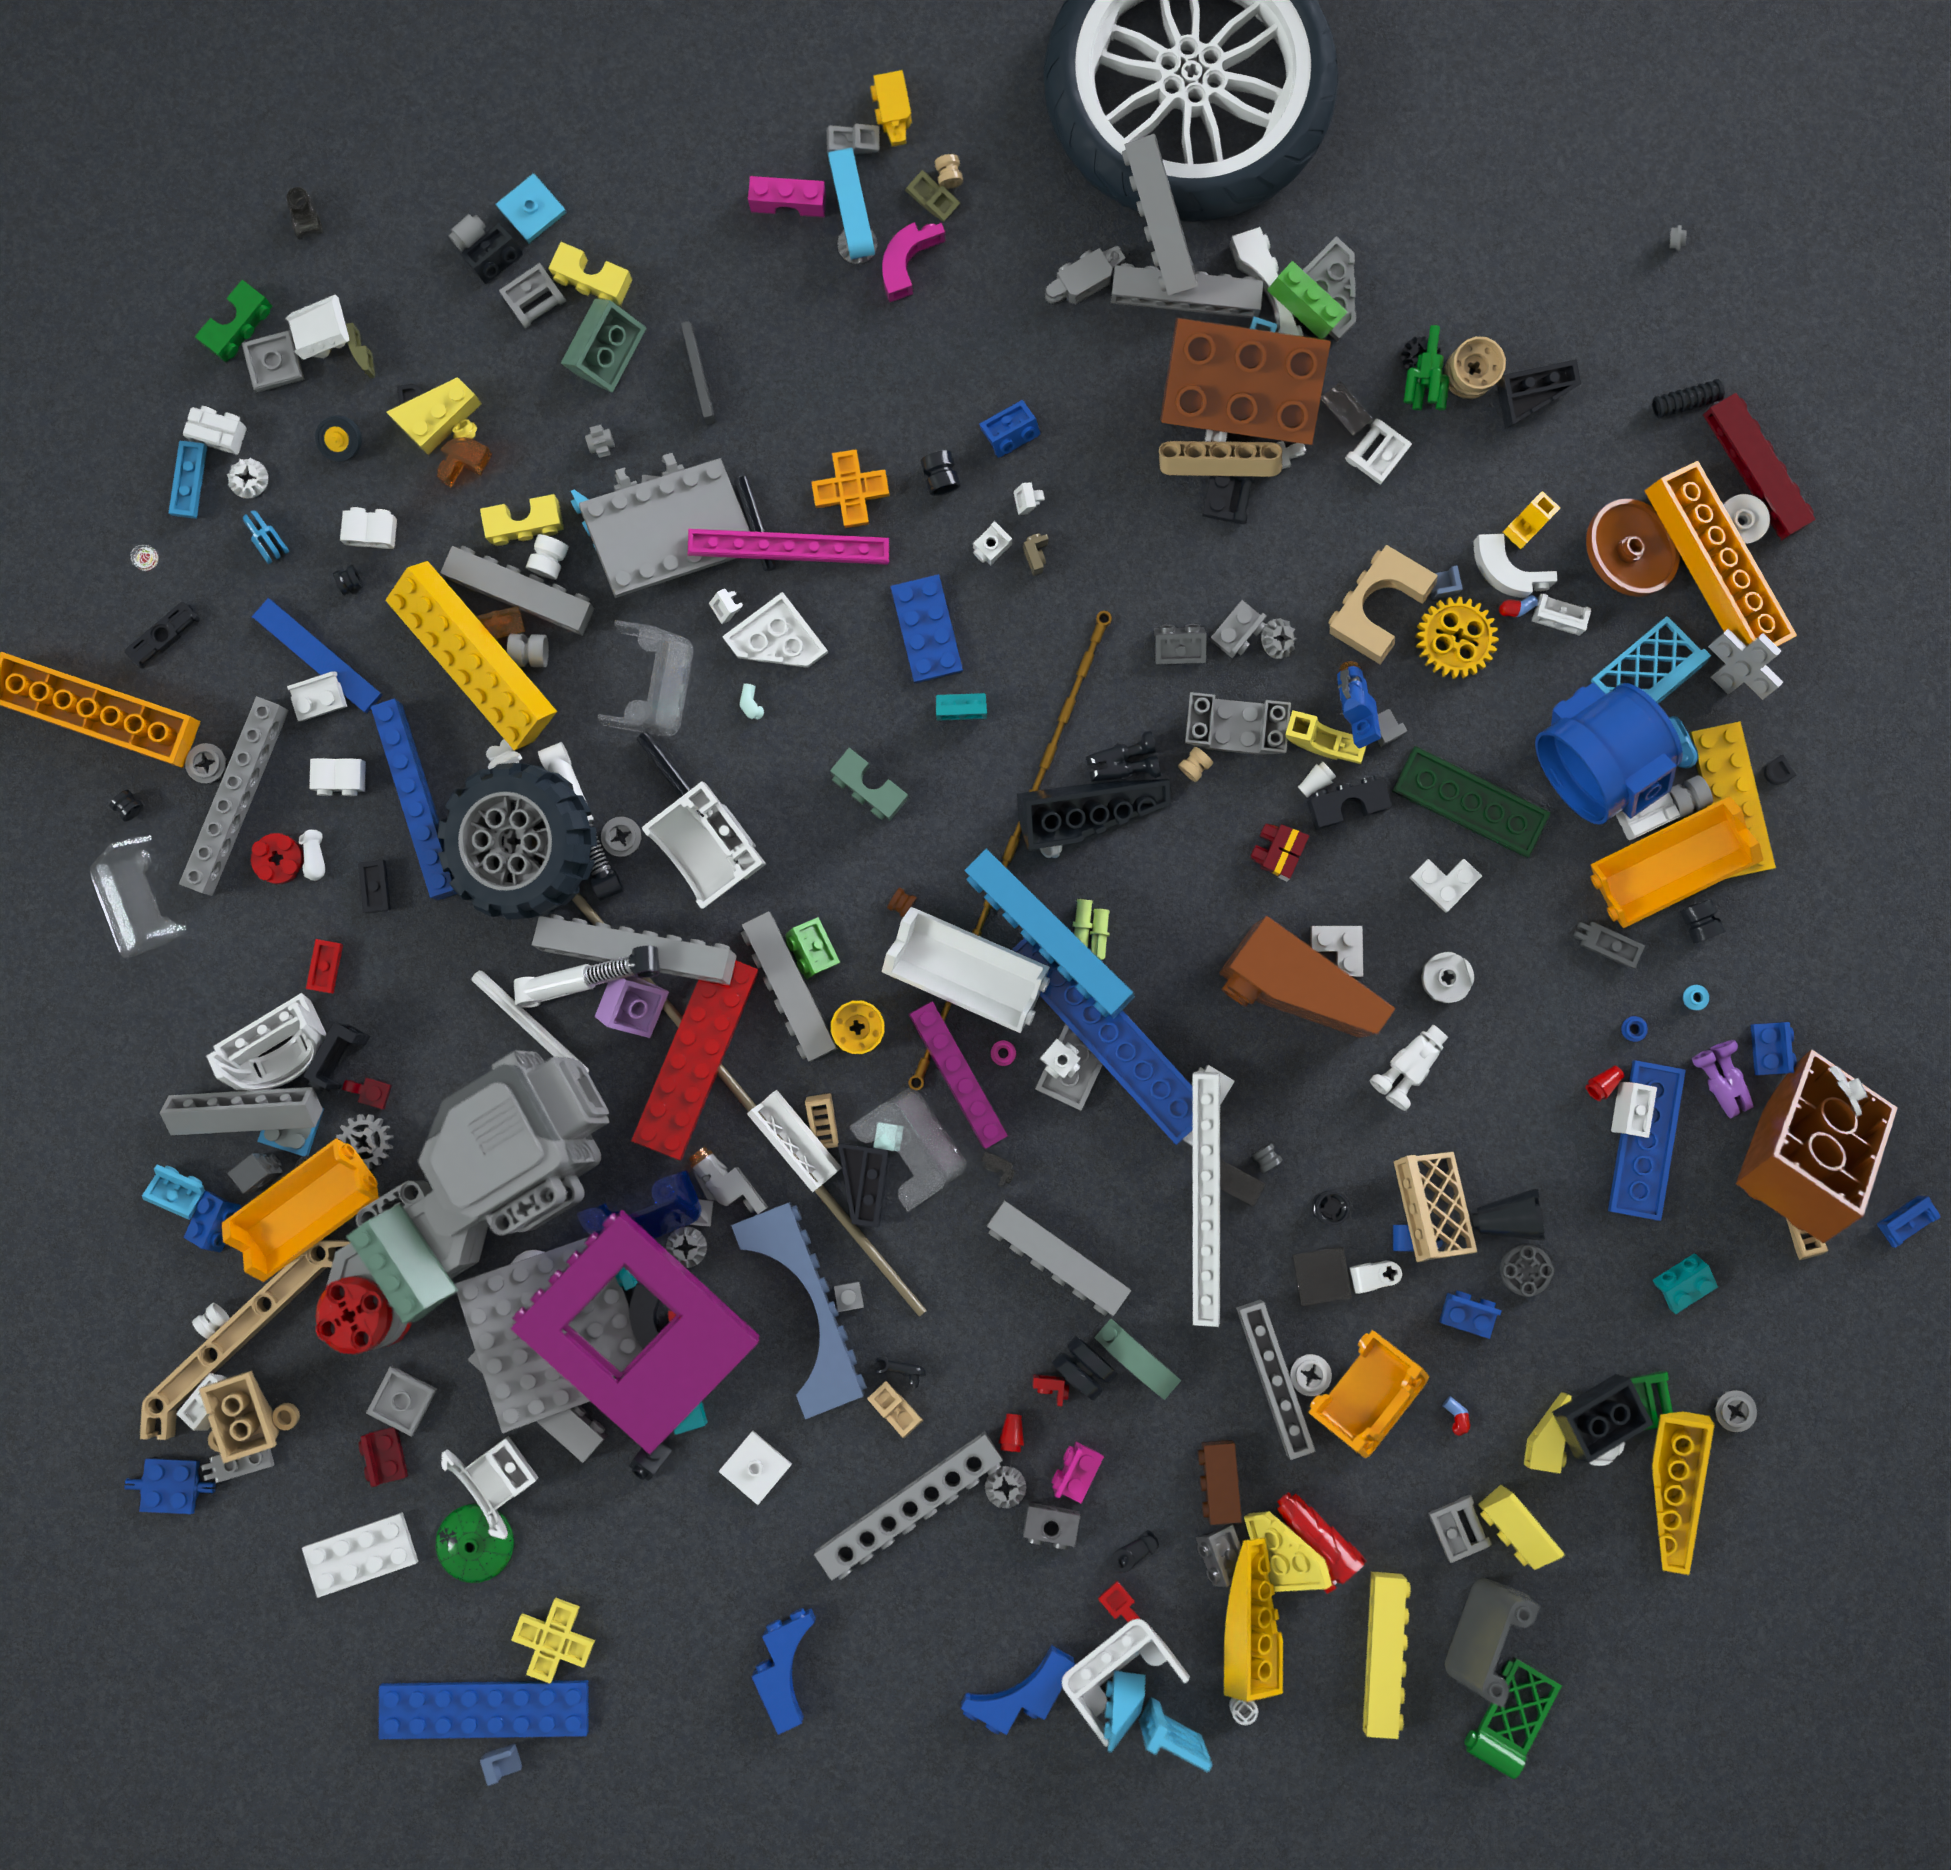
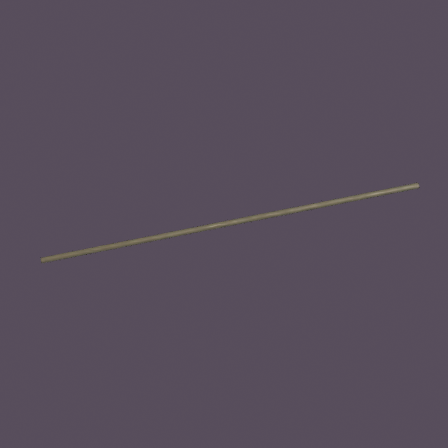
M532 838L531 846L536 848L538 843ZM536 855L538 860L543 864L545 859ZM580 893L572 899L592 925L595 926L596 922L604 923ZM640 978L656 985L651 978ZM666 998L662 1009L679 1027L683 1017ZM721 1064L717 1075L749 1112L756 1107V1104ZM759 1111L758 1113L760 1114V1116H761L765 1121H767L766 1118H765V1117L761 1114V1112ZM809 1173V1174L811 1175V1177H812L816 1182H818V1181L816 1180V1178H815L811 1173ZM821 1185L816 1189V1194L916 1314L920 1317L926 1312V1308L856 1224H852L851 1218L826 1188Z

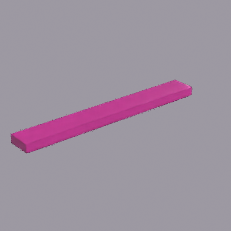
M688 529V556L888 565L889 538Z

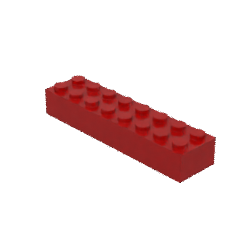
M735 961L730 985L698 980L635 1130L632 1142L682 1161L759 974L758 969Z

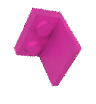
M1075 1442L1073 1447L1069 1445L1063 1457L1065 1465L1062 1471L1057 1469L1051 1482L1055 1497L1060 1499L1063 1494L1082 1503L1104 1455L1078 1442Z

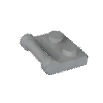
M540 263L499 290L525 329L531 326L533 320L557 304L562 305L566 302ZM550 290L552 296L527 313H523L522 308Z
M1471 1495L1463 1496L1455 1502L1428 1513L1450 1563L1492 1545L1489 1536H1485L1479 1522ZM1462 1509L1476 1538L1472 1543L1469 1542L1457 1513Z

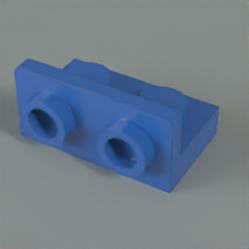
M1023 400L979 424L998 458L1040 435L1037 420Z
M1790 1023L1752 1024L1751 1037L1755 1075L1794 1073L1796 1056L1792 1053L1794 1031L1790 1027Z
M1457 1290L1455 1295L1447 1293L1439 1323L1490 1339L1496 1317L1501 1315L1502 1310L1495 1308L1496 1303L1482 1298L1480 1303L1470 1300L1471 1295Z

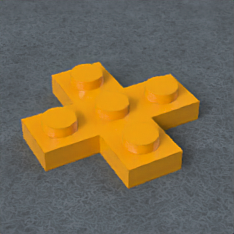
M857 449L832 453L836 478L812 481L816 508L840 504L844 528L868 525L869 520L865 500L890 496L886 471L884 469L860 473Z

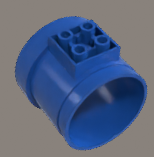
M1594 682L1587 687L1579 688L1573 697L1567 701H1560L1553 708L1551 725L1540 732L1535 740L1538 760L1553 788L1574 812L1593 824H1603L1621 811L1631 819L1669 793L1672 789L1676 767L1680 765L1683 757L1679 736L1666 713L1646 692L1629 683H1622L1615 687L1612 692L1606 694Z

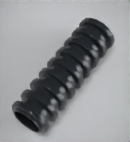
M1714 379L1712 382L1707 381L1705 384L1700 383L1698 386L1686 387L1683 391L1677 390L1675 393L1669 392L1668 395L1655 396L1652 401V409L1657 418H1663L1664 415L1670 416L1671 414H1677L1679 411L1684 412L1686 409L1691 410L1694 407L1698 408L1701 405L1705 406L1708 403L1712 404L1716 401H1722L1725 395L1724 387L1719 379Z

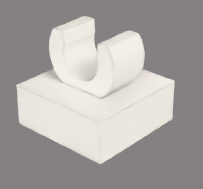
M1032 482L1022 483L1014 490L1018 515H1027L1036 505L1040 504L1039 501L1045 500L1043 490L1033 491Z
M726 589L718 591L709 602L721 624L730 621L743 606L742 603L735 604L732 599L736 593H728Z

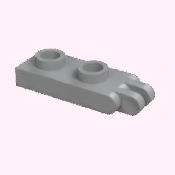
M269 1448L227 1463H223L221 1454L210 1457V1463L201 1465V1470L212 1468L213 1473L204 1475V1481L215 1478V1482L218 1483L272 1467L275 1464L271 1449Z

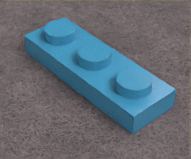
M179 440L169 514L172 516L197 519L207 445L204 443Z

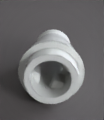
M1322 762L1314 766L1298 788L1308 798L1313 793L1332 784V780L1336 776Z

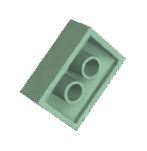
M595 298L561 364L577 376L609 392H613L646 327L611 300Z

